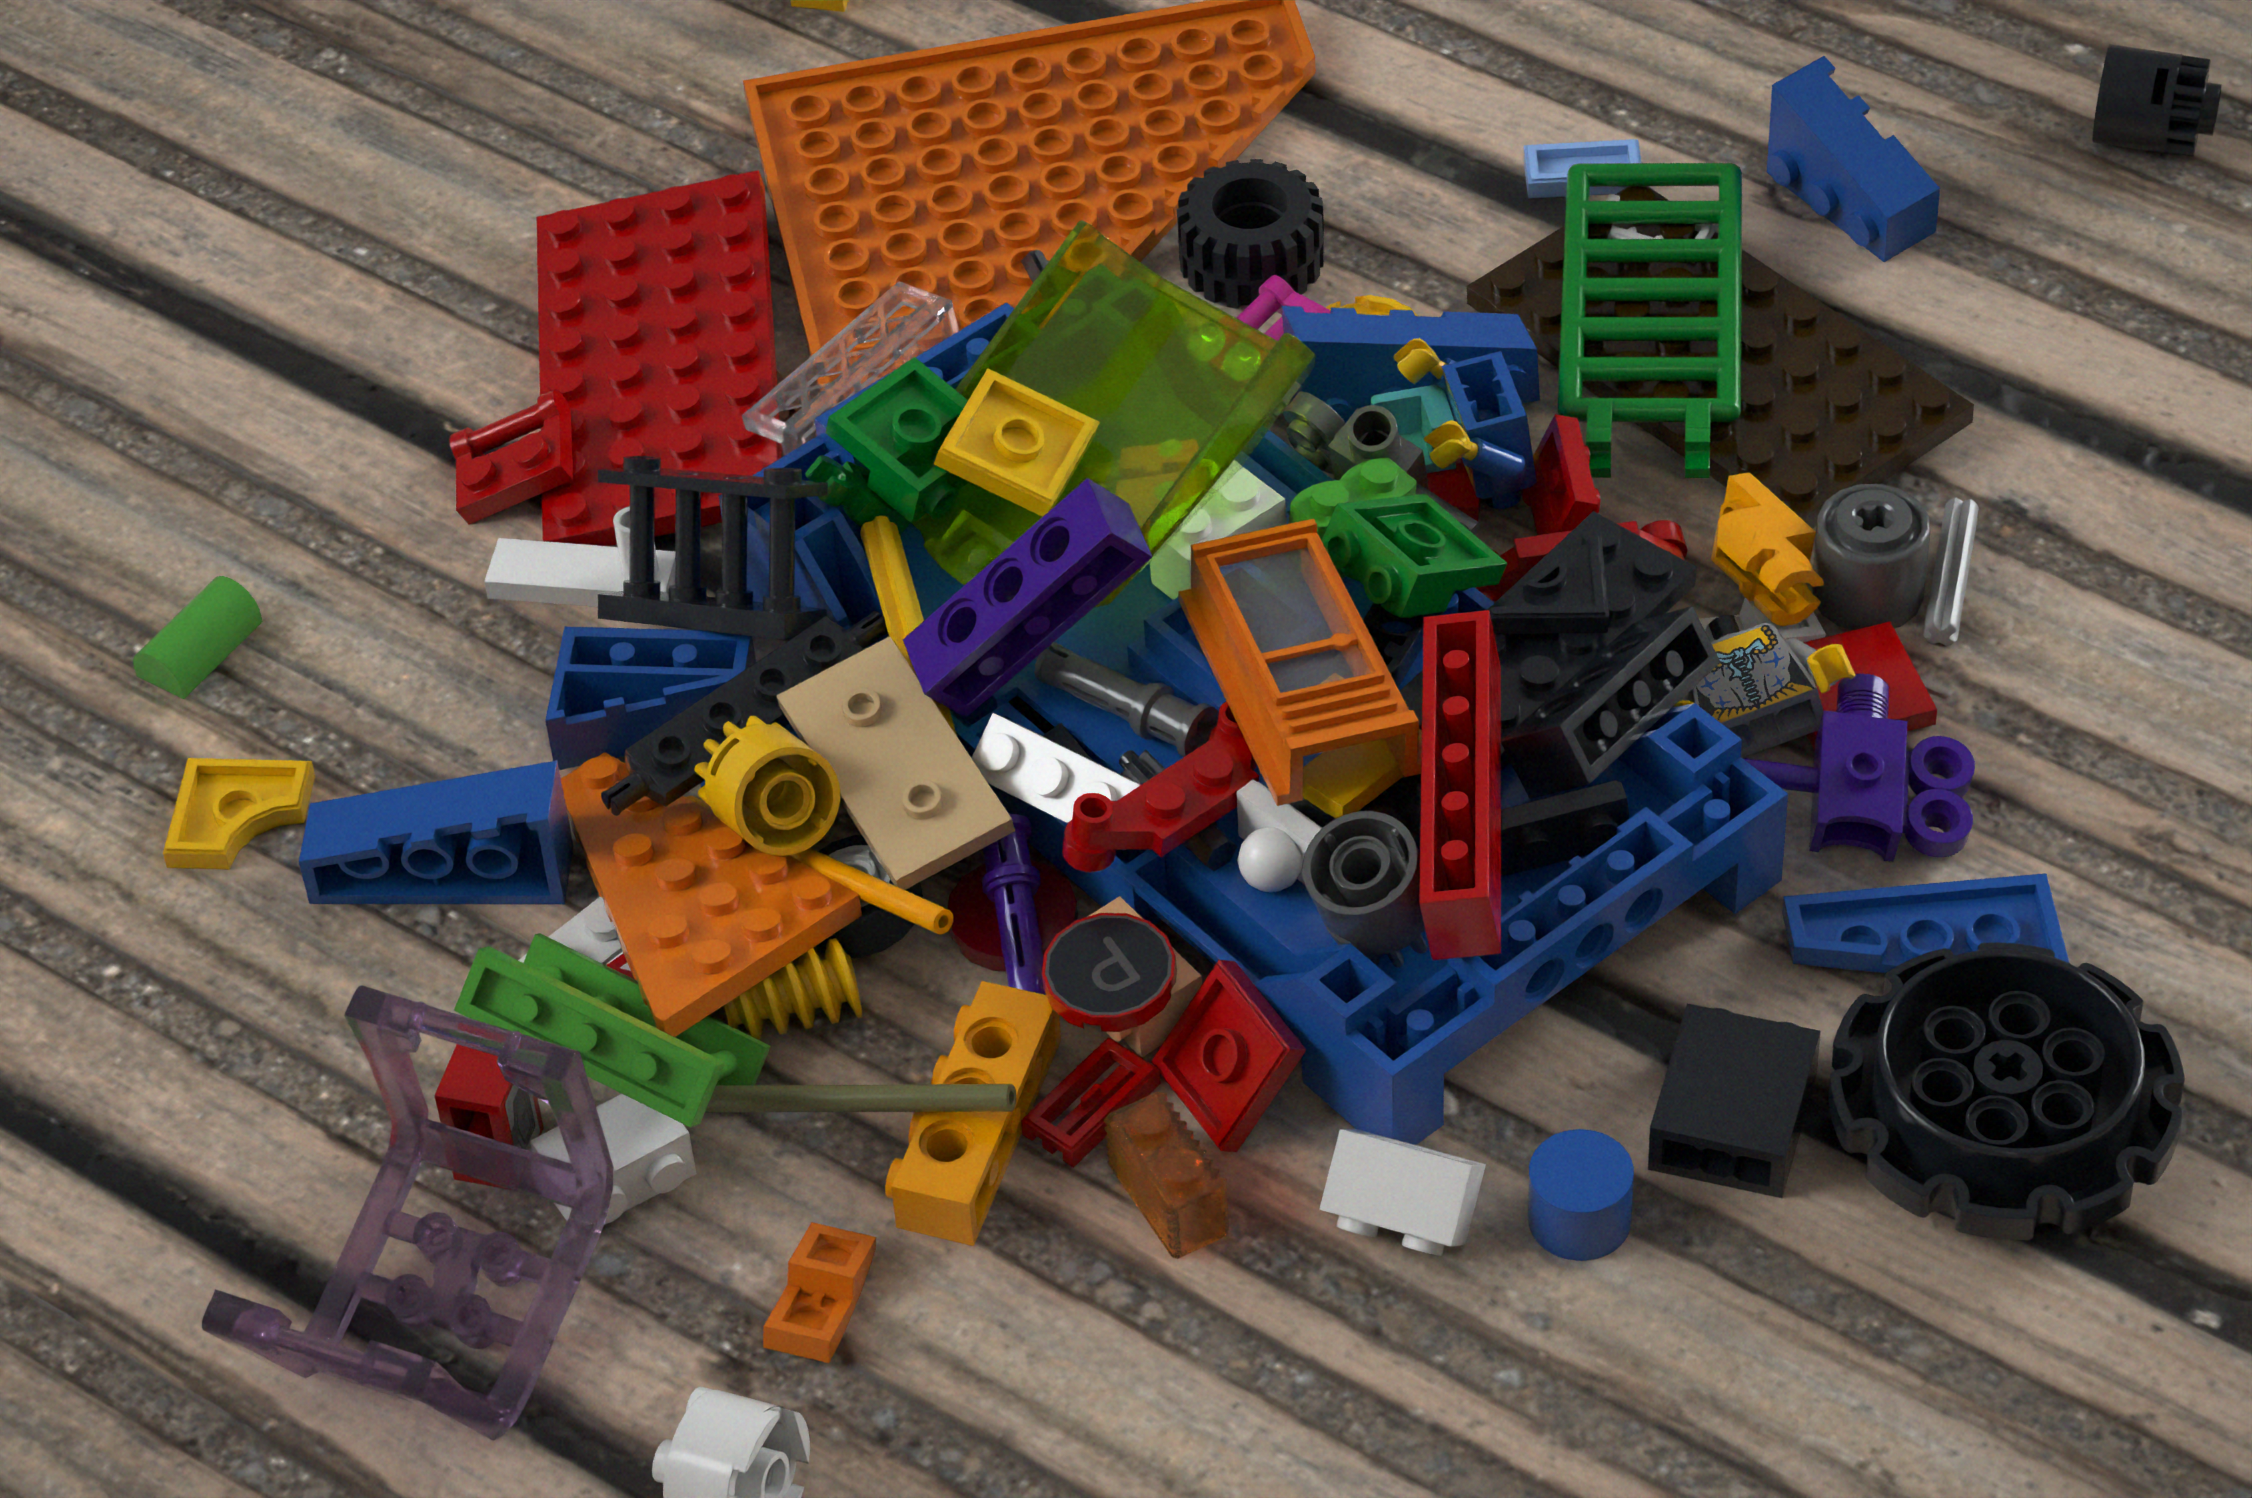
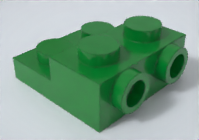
M916 357L907 361L828 417L825 433L870 470L867 487L911 524L926 513L933 519L942 517L955 503L958 497V490L971 483L934 465L938 450L968 400ZM971 483L975 488H981V487H979V486H977V485Z
M1427 494L1338 503L1322 539L1335 568H1340L1346 576L1363 584L1365 593L1370 601L1375 604H1381L1386 611L1400 618H1413L1417 615L1445 612L1454 590L1465 591L1469 588L1497 585L1507 566L1505 560Z

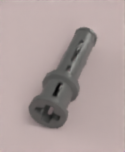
M1053 642L1049 646V650L1045 649L1037 658L1034 673L1039 681L1072 694V696L1123 718L1129 722L1130 727L1137 736L1145 740H1152L1155 737L1177 747L1178 754L1182 757L1208 742L1211 730L1217 725L1219 713L1215 707L1207 703H1200L1196 706L1176 697L1174 690L1164 683H1149L1148 685L1138 683L1102 664L1082 657L1056 642Z

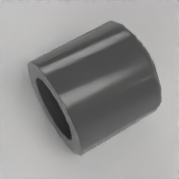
M1859 484L1838 491L1824 502L1817 516L1813 570L1823 579L1824 585L1812 587L1813 595L1821 601L1818 609L1824 617L1839 627L1857 630L1885 622H1891L1894 628H1898L1917 615L1924 600L1930 541L1929 515L1917 499L1901 489L1887 485Z

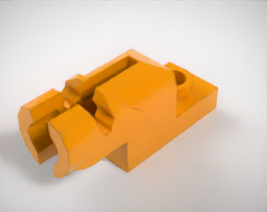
M1750 472L1728 476L1725 498L1720 508L1711 561L1739 585V592L1748 601H1754V606L1771 622L1779 626L1793 625L1803 621L1821 603L1806 584L1809 583L1812 587L1824 585L1823 579L1813 570L1810 564L1816 531Z

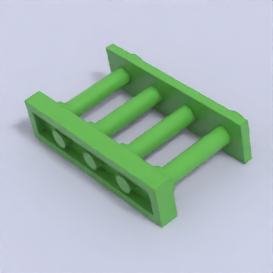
M541 933L534 935L523 963L490 946L478 949L454 1008V1011L690 1128L701 1123L716 1085H755L771 1047L710 1016L705 1017L678 1036L673 1037L656 1028L648 1005L645 1006L640 994L637 980Z

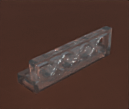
M898 281L742 415L745 429L781 443L784 456L817 436L816 417L891 373L913 357L919 356L957 333L959 327L952 300ZM903 305L916 309L910 315L888 319ZM880 340L872 348L849 352L858 344ZM841 373L832 382L810 386L819 377ZM802 407L786 422L773 418L780 411Z

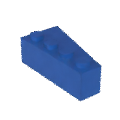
M1281 306L1290 403L1299 392L1309 393L1329 405L1346 423L1357 408L1360 409L1371 405V397L1374 395L1434 385L1433 374L1430 371L1416 384L1411 383L1399 371L1398 363L1393 358L1394 354L1404 345L1416 338L1424 340L1441 361L1445 358H1450L1460 362L1501 351L1522 404L1540 401L1537 348L1518 314L1443 312L1441 317L1415 316L1412 310H1390L1389 315L1357 314L1355 308H1331L1330 313H1307L1303 307Z
M556 760L310 803L299 857V866L309 904H565L574 845L558 762Z

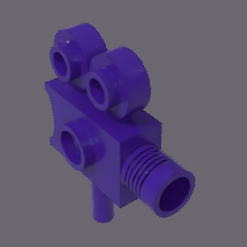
M1855 674L1856 677L1852 679L1844 678L1839 682L1836 712L1823 711L1815 740L1814 767L1743 758L1780 788L1812 793L1809 851L1819 852L1820 849L1832 845H1849L1871 850L1882 856L1884 861L1894 862L1902 833L1905 834L1907 841L1913 848L1930 857L1944 858L1955 855L1967 843L1973 825V814L1971 808L1962 797L1967 793L1975 771V761L1972 753L1961 742L1945 736L1928 737L1920 741L1912 752L1906 751L1908 721L1888 719L1889 686L1880 677L1870 674ZM1932 774H1939L1945 779L1935 777ZM1908 785L1917 795L1913 798L1910 805H1907ZM1929 827L1939 828V829H1941L1943 832L1934 831V830L1930 829Z

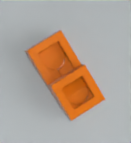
M811 1222L788 1261L787 1286L763 1326V1348L830 1363L862 1292L876 1250V1237Z

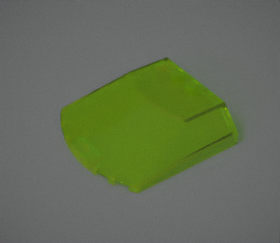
M1081 220L1067 236L955 390L969 400L988 368L1100 422L1095 437L1056 505L1084 480L1089 478L1129 503L1152 558L1094 607L1096 608L1109 605L1240 470L1314 369L1315 353L1290 333H1284L1277 341L1162 278L1103 236L1092 225ZM968 483L958 490V497L955 503L942 517L933 519L926 513L915 521L913 525L920 530L926 542L923 546L932 558L957 581L966 585L1038 522L1042 516L986 489L975 488L971 483Z

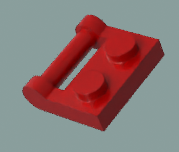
M557 389L540 395L537 398V404L473 431L467 427L450 435V447L456 458V511L468 525L573 480L571 412L565 397ZM544 427V430H542V431H539V432H537V433H532V434L526 435V434H528V433H530V432H533V431H535V430H537V429H540V428ZM521 436H524V437L521 438L519 441H516V442H514V443H512V444H510V445H507V446H505V447H503V448H500V449H498V450H496V451H494V452H491V453H489V454H487V455H484V454H483V453H485V452H487V451H489V450H492V449H494V448H496V447H498V446H501V445H503V444H505V443H508V442H510V441H512V440H514V439H517V438H519V437H521Z
M1555 414L1533 455L1537 481L1532 487L1521 490L1523 501L1528 506H1531L1537 535L1574 530L1593 511L1599 513L1600 492L1597 488H1594L1589 467L1590 451L1588 446L1584 445L1578 418Z

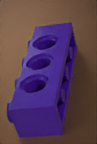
M1087 478L903 639L924 695L967 718L1152 558L1151 552L1129 503Z

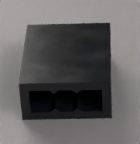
M1687 1003L1650 1125L1648 1170L1783 1198L1817 1075L1821 1031L1800 1027L1791 1022H1776L1733 1013L1722 1008H1707Z

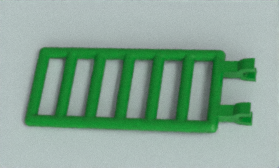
M1733 163L1574 164L1568 170L1566 186L1558 414L1578 418V422H1587L1586 445L1590 451L1589 467L1592 478H1611L1612 422H1686L1685 478H1710V422L1729 423L1738 419L1741 412V169ZM1719 186V201H1589L1590 187ZM1588 224H1718V239H1588ZM1718 262V278H1587V263ZM1586 301L1718 302L1717 317H1585ZM1584 341H1717V357H1584ZM1583 381H1717V398H1582Z

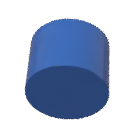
M1575 1129L1563 1131L1549 1137L1533 1153L1529 1164L1528 1224L1535 1240L1548 1252L1568 1260H1594L1615 1251L1628 1237L1632 1223L1634 1167L1630 1155L1618 1141L1597 1131Z

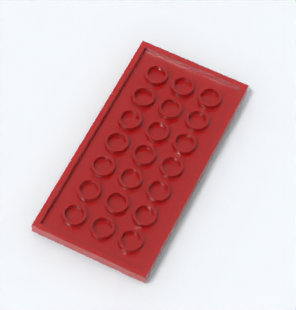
M759 170L737 175H726L709 181L685 186H674L661 191L628 198H617L609 202L571 210H561L536 217L540 395L557 389L565 397L571 412L573 480L542 493L543 542L598 546L617 544L613 519L619 510L630 506V485L598 482V470L623 468V457L656 456L661 457V468L747 476L756 474L782 458L765 186ZM655 487L654 537L675 533L676 489ZM701 492V527L722 523L718 497L722 493Z

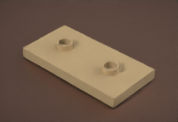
M890 636L777 695L780 709L800 740L824 757L833 767L840 785V802L895 886L906 890L1015 831L1012 818L932 698L924 695L918 677Z

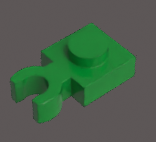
M820 455L806 471L805 475L808 479L815 482L828 483V495L818 496V498L834 507L843 505L845 513L857 525L862 527L864 523L873 521L876 516L882 515L887 516L890 522H894L897 525L899 535L909 526L910 522L867 487L870 470L848 461L842 466L835 460Z

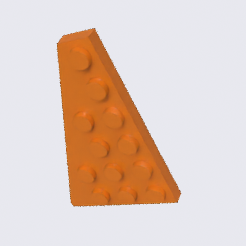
M606 752L587 760L579 768L561 778L568 819L571 821L573 834L577 843H580L590 875L599 896L604 900L608 918L616 928L620 938L621 949L634 979L638 981L640 994L645 1006L648 1005L656 1028L673 1037L689 1029L862 916L859 894L790 855L776 856L757 850L716 817L713 812L684 796H681L666 807L644 796L622 811L620 815H613L611 808L608 810L603 803L601 793L629 776V772L624 762Z

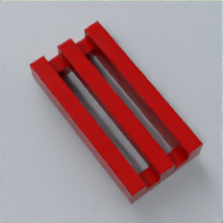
M1108 1037L1021 1119L1022 1135L1031 1141L1039 1137L1042 1139L1043 1149L1051 1154L1059 1150L1063 1153V1161L1074 1168L1161 1084L1160 1069ZM1115 1062L1120 1064L1101 1084H1094L1080 1098L1081 1103L1057 1126L1051 1124Z

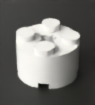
M698 1387L692 1392L688 1400L686 1413L678 1425L673 1440L666 1439L658 1446L653 1460L652 1475L656 1482L663 1483V1498H801L804 1487L792 1483L796 1462L800 1461L809 1464L810 1438L808 1427L803 1416L798 1412L728 1392Z

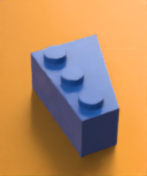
M1822 56L1772 85L1767 173L1776 183L1785 186L1810 205L1818 215L1824 216L1848 234L1856 244L1865 247L1883 262H1886L1936 232L1940 187L1894 135L1884 139L1864 116L1868 114L1870 107L1859 95L1851 100L1830 77L1836 68L1825 56Z
M565 626L545 719L553 761L557 760L559 770L581 766L587 760L595 758L604 752L615 758L624 757L627 748L755 664L756 658L752 636L703 630Z

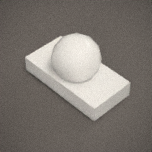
M1254 779L1237 791L1238 834L1244 839L1237 861L1243 878L1250 886L1265 892L1281 891L1294 884L1297 879L1304 883L1302 875L1304 855L1311 840L1322 827L1290 804L1277 806L1269 789L1260 782H1256Z

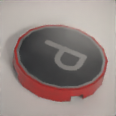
M1098 913L1075 920L1055 935L1044 953L1042 967L1043 987L1051 1008L1069 1024L1083 1029L1084 1023L1092 1026H1101V1032H1121L1145 1024L1164 1010L1171 998V990L1176 983L1177 975L1176 955L1168 937L1150 921L1127 913Z

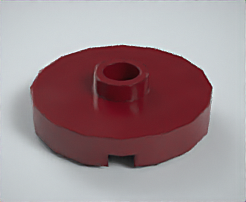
M1031 860V866L1039 870L1041 881L1038 891L1033 897L1044 957V953L1055 935L1077 920V900L1070 882L1053 867ZM983 864L962 877L949 895L947 909L953 913V924L949 929L952 941L954 939L960 946V953L971 963L992 971H1006L995 902L989 900L987 895L983 893L981 879L986 874V866Z

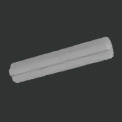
M1954 497L1945 504L1925 619L1924 637L1931 644L1940 642L1945 646H1949L1958 639L1979 507L1972 499L1962 501Z

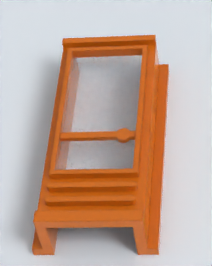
M1315 519L1192 544L1191 589L1178 591V601L1276 805L1280 806L1303 800V756L1383 738L1404 777L1421 774L1422 746L1418 740L1419 720L1414 710L1408 709L1317 533Z

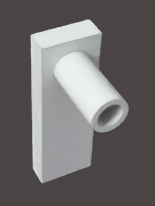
M630 506L619 510L613 519L618 547L498 538L484 581L488 599L598 607V594L623 591V581L629 580ZM654 543V580L661 582L660 591L669 592V586L675 585V551L656 550Z

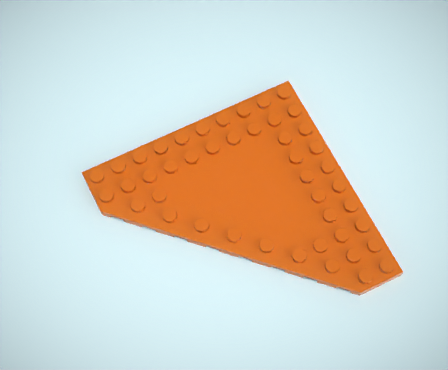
M1207 0L743 80L745 99L823 413L1004 303H1008L1021 313L1042 300L1021 263V260L1031 251L1040 250L1046 260L1074 272L1078 268L1088 272L1101 264L1124 281L1177 224L1178 199L1181 192L1187 191V184L1194 177L1203 178L1204 171L1213 166L1222 168L1226 166V162L1235 161L1315 75V54L1295 0Z

